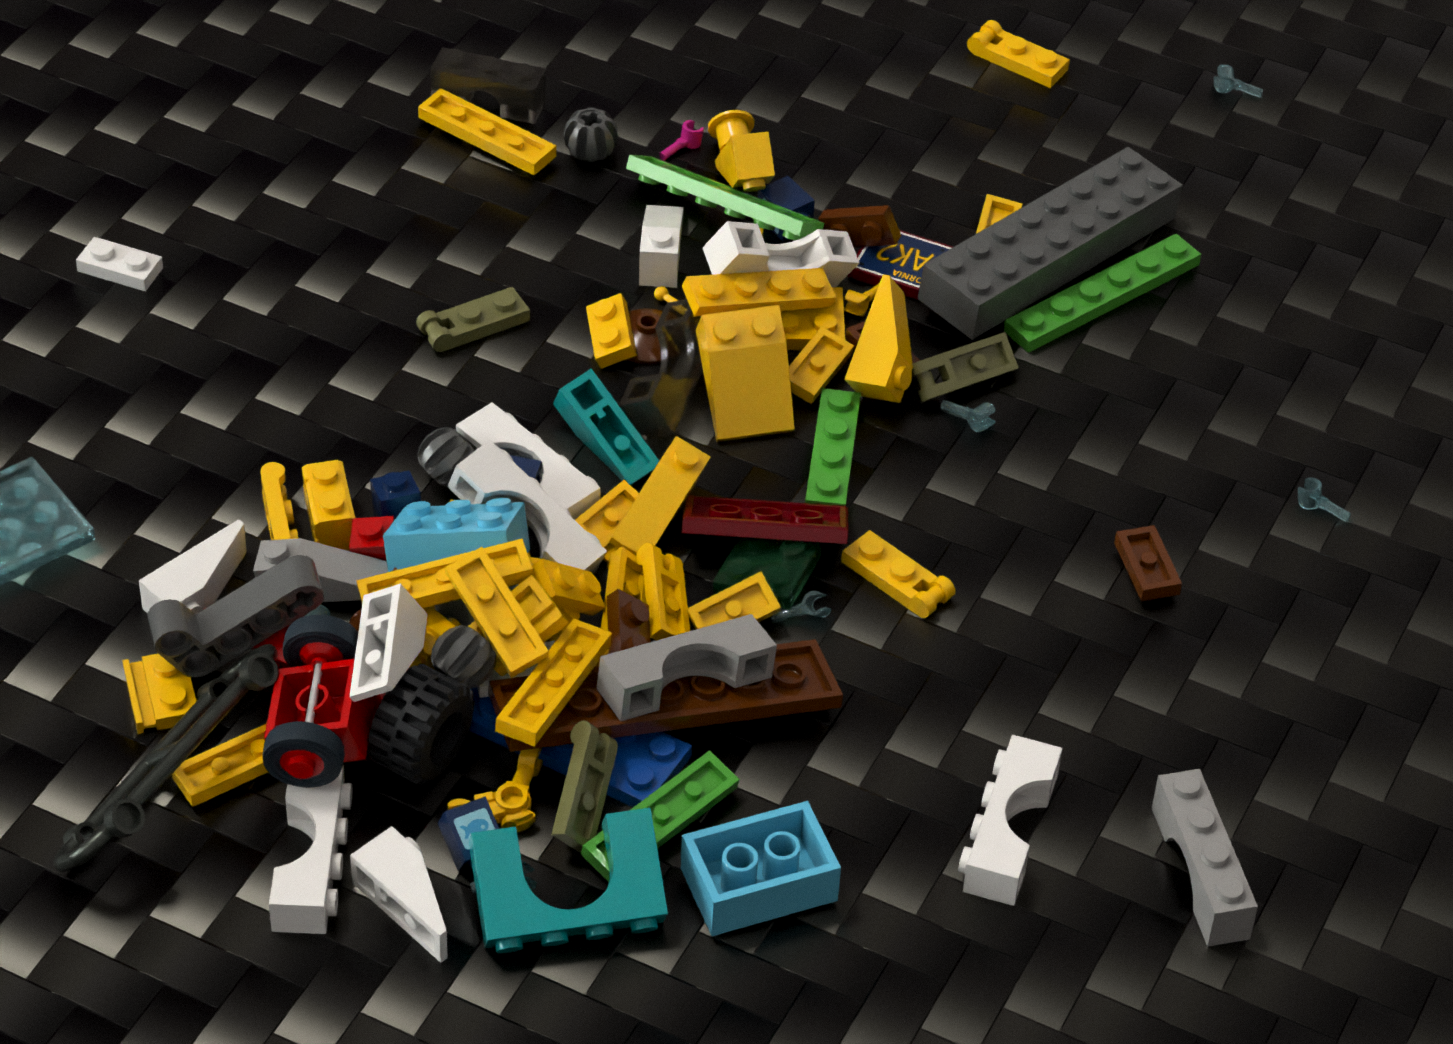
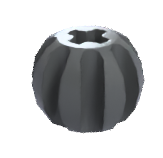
M594 107L577 110L565 125V145L578 160H586L588 162L604 160L617 145V125L604 110L595 109Z
M444 427L434 430L425 437L420 444L417 457L419 464L438 484L448 488V483L456 465L473 453L475 449L455 429Z
M459 625L448 629L438 637L432 648L431 662L436 671L472 689L489 679L495 668L497 655L489 641L468 626Z

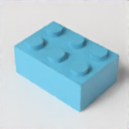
M508 498L492 499L487 501L486 504H471L469 500H454L444 506H431L426 501L413 502L403 508L383 535L388 572H391L395 567L399 570L475 551L480 547L486 548L518 539H523L527 553L530 550L525 503H511V500Z
M808 801L682 835L681 870L711 936L838 901L841 866Z

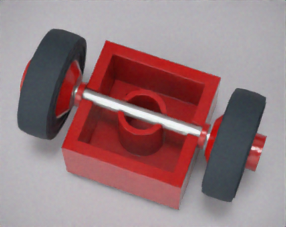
M328 615L304 616L291 623L284 636L283 656L290 667L278 669V678L274 683L266 724L262 755L266 770L274 778L292 786L306 788L324 786L333 782L339 776L343 762L366 760L376 695L353 702L349 697L358 631L342 619Z

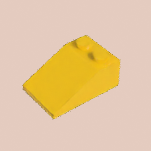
M779 305L701 315L696 328V336L716 442L793 432L795 427L787 344Z

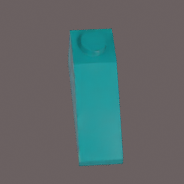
M592 369L559 389L553 403L555 408L575 435L621 481L625 480L632 486L653 472L659 459Z

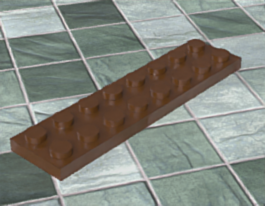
M816 639L776 644L772 678L733 688L727 683L711 677H682L668 683L662 689L658 711L620 721L597 690L599 667H594L535 747L505 735L504 738L510 752L573 744L570 739L571 731L578 722L583 720L597 727L599 734L606 733L612 738L841 708L843 693ZM528 676L489 681L488 695L496 716L500 714Z

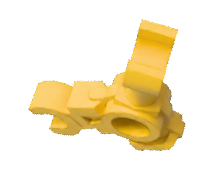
M542 748L521 750L517 771L512 781H506L495 792L490 791L474 795V800L486 796L497 824L501 823L502 828L516 827L517 832H521L530 828L535 822L536 816L530 811L532 801L529 785L532 778L537 777L541 770L543 760L538 759ZM462 798L453 799L447 803L448 810L471 801Z

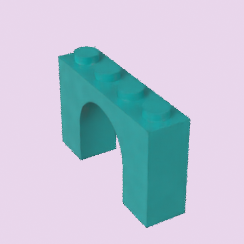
M651 808L608 813L605 815L602 828L609 865L608 887L596 901L578 909L568 910L552 907L541 901L531 891L523 873L516 827L471 833L469 848L484 948L496 947V953H510L522 950L523 943L541 940L543 947L565 944L569 942L568 936L586 934L587 940H598L613 936V930L630 927L631 933L635 934L657 930V923L664 922L668 911Z

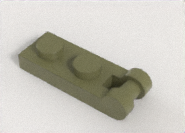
M509 287L438 313L432 310L425 311L418 316L416 325L424 335L428 336V341L436 352H443L530 321V309L513 287Z
M1004 332L912 364V377H917L921 388L918 394L923 403L1012 372L1019 367L1007 335ZM937 368L943 381L938 384L935 383L931 370Z
M585 720L578 722L570 734L574 747L551 834L578 852H581L583 845L597 834L618 750V744L615 739L606 733L599 734L598 728Z

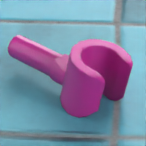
M693 120L683 122L681 137L660 152V158L665 161L684 147L690 149L699 148L704 128L701 127L698 130H693L695 123Z

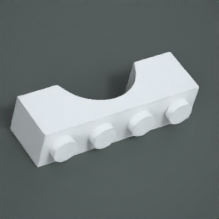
M727 221L703 247L712 275L823 268L831 287H837L859 264L849 234L846 231L817 229L796 241L783 244H768L764 242L758 224Z
M493 402L456 424V431L475 450L490 439L497 447L508 452L509 455L542 461V481L540 485L557 504L564 506L570 512L574 520L600 500V487L593 478L581 473L571 465L565 456L557 454L537 434L529 432L517 422L513 415L505 413Z
M489 439L456 465L447 487L458 498L469 500L471 504H486L487 501L496 498H508L511 500V503L524 502L527 525L533 530L539 542V559H546L592 572V574L597 572L607 550L602 547L595 535L587 532L572 518L570 512L564 506L557 504L543 490L536 479L529 477L518 467L508 452L497 447Z
M1012 735L1007 750H998L993 767V775H997L995 783L988 781L981 803V806L986 808L984 815L976 813L970 832V839L975 840L973 847H964L959 862L958 872L965 874L963 892L1008 905H1015L1025 876L1030 845L1011 830L1008 821L1022 811L1048 807L1058 777L1063 748Z
M344 765L339 776L333 782L324 786L306 788L287 784L285 800L288 825L306 833L313 840V844L297 860L274 868L269 899L272 932L326 934L328 916L337 915L338 889H332L333 880H341L343 853H337L338 844L346 845L348 819L342 818L343 810H351L353 794L352 783H345Z

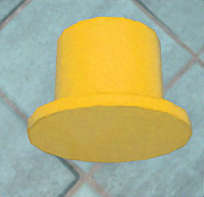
M728 110L719 113L710 120L708 132L713 138L717 139L719 151L721 152L732 135L750 134L754 128L755 121L753 116L746 111Z

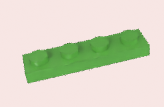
M822 388L805 503L846 506L860 407V392Z
M709 750L630 810L651 808L658 849L736 790L740 779ZM602 830L583 845L581 855L609 882V865Z

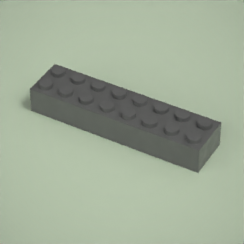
M1126 147L925 263L917 299L973 340L1175 219L1183 184L1130 147Z

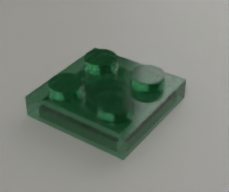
M739 537L712 581L714 594L761 571L781 608L790 610L822 556L821 544L808 541Z

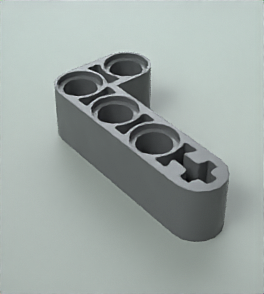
M296 555L283 560L197 614L193 613L183 603L168 599L155 603L149 609L147 616L157 653L182 674L197 678L212 673L287 627L295 620L321 605L324 593L314 561L308 556Z

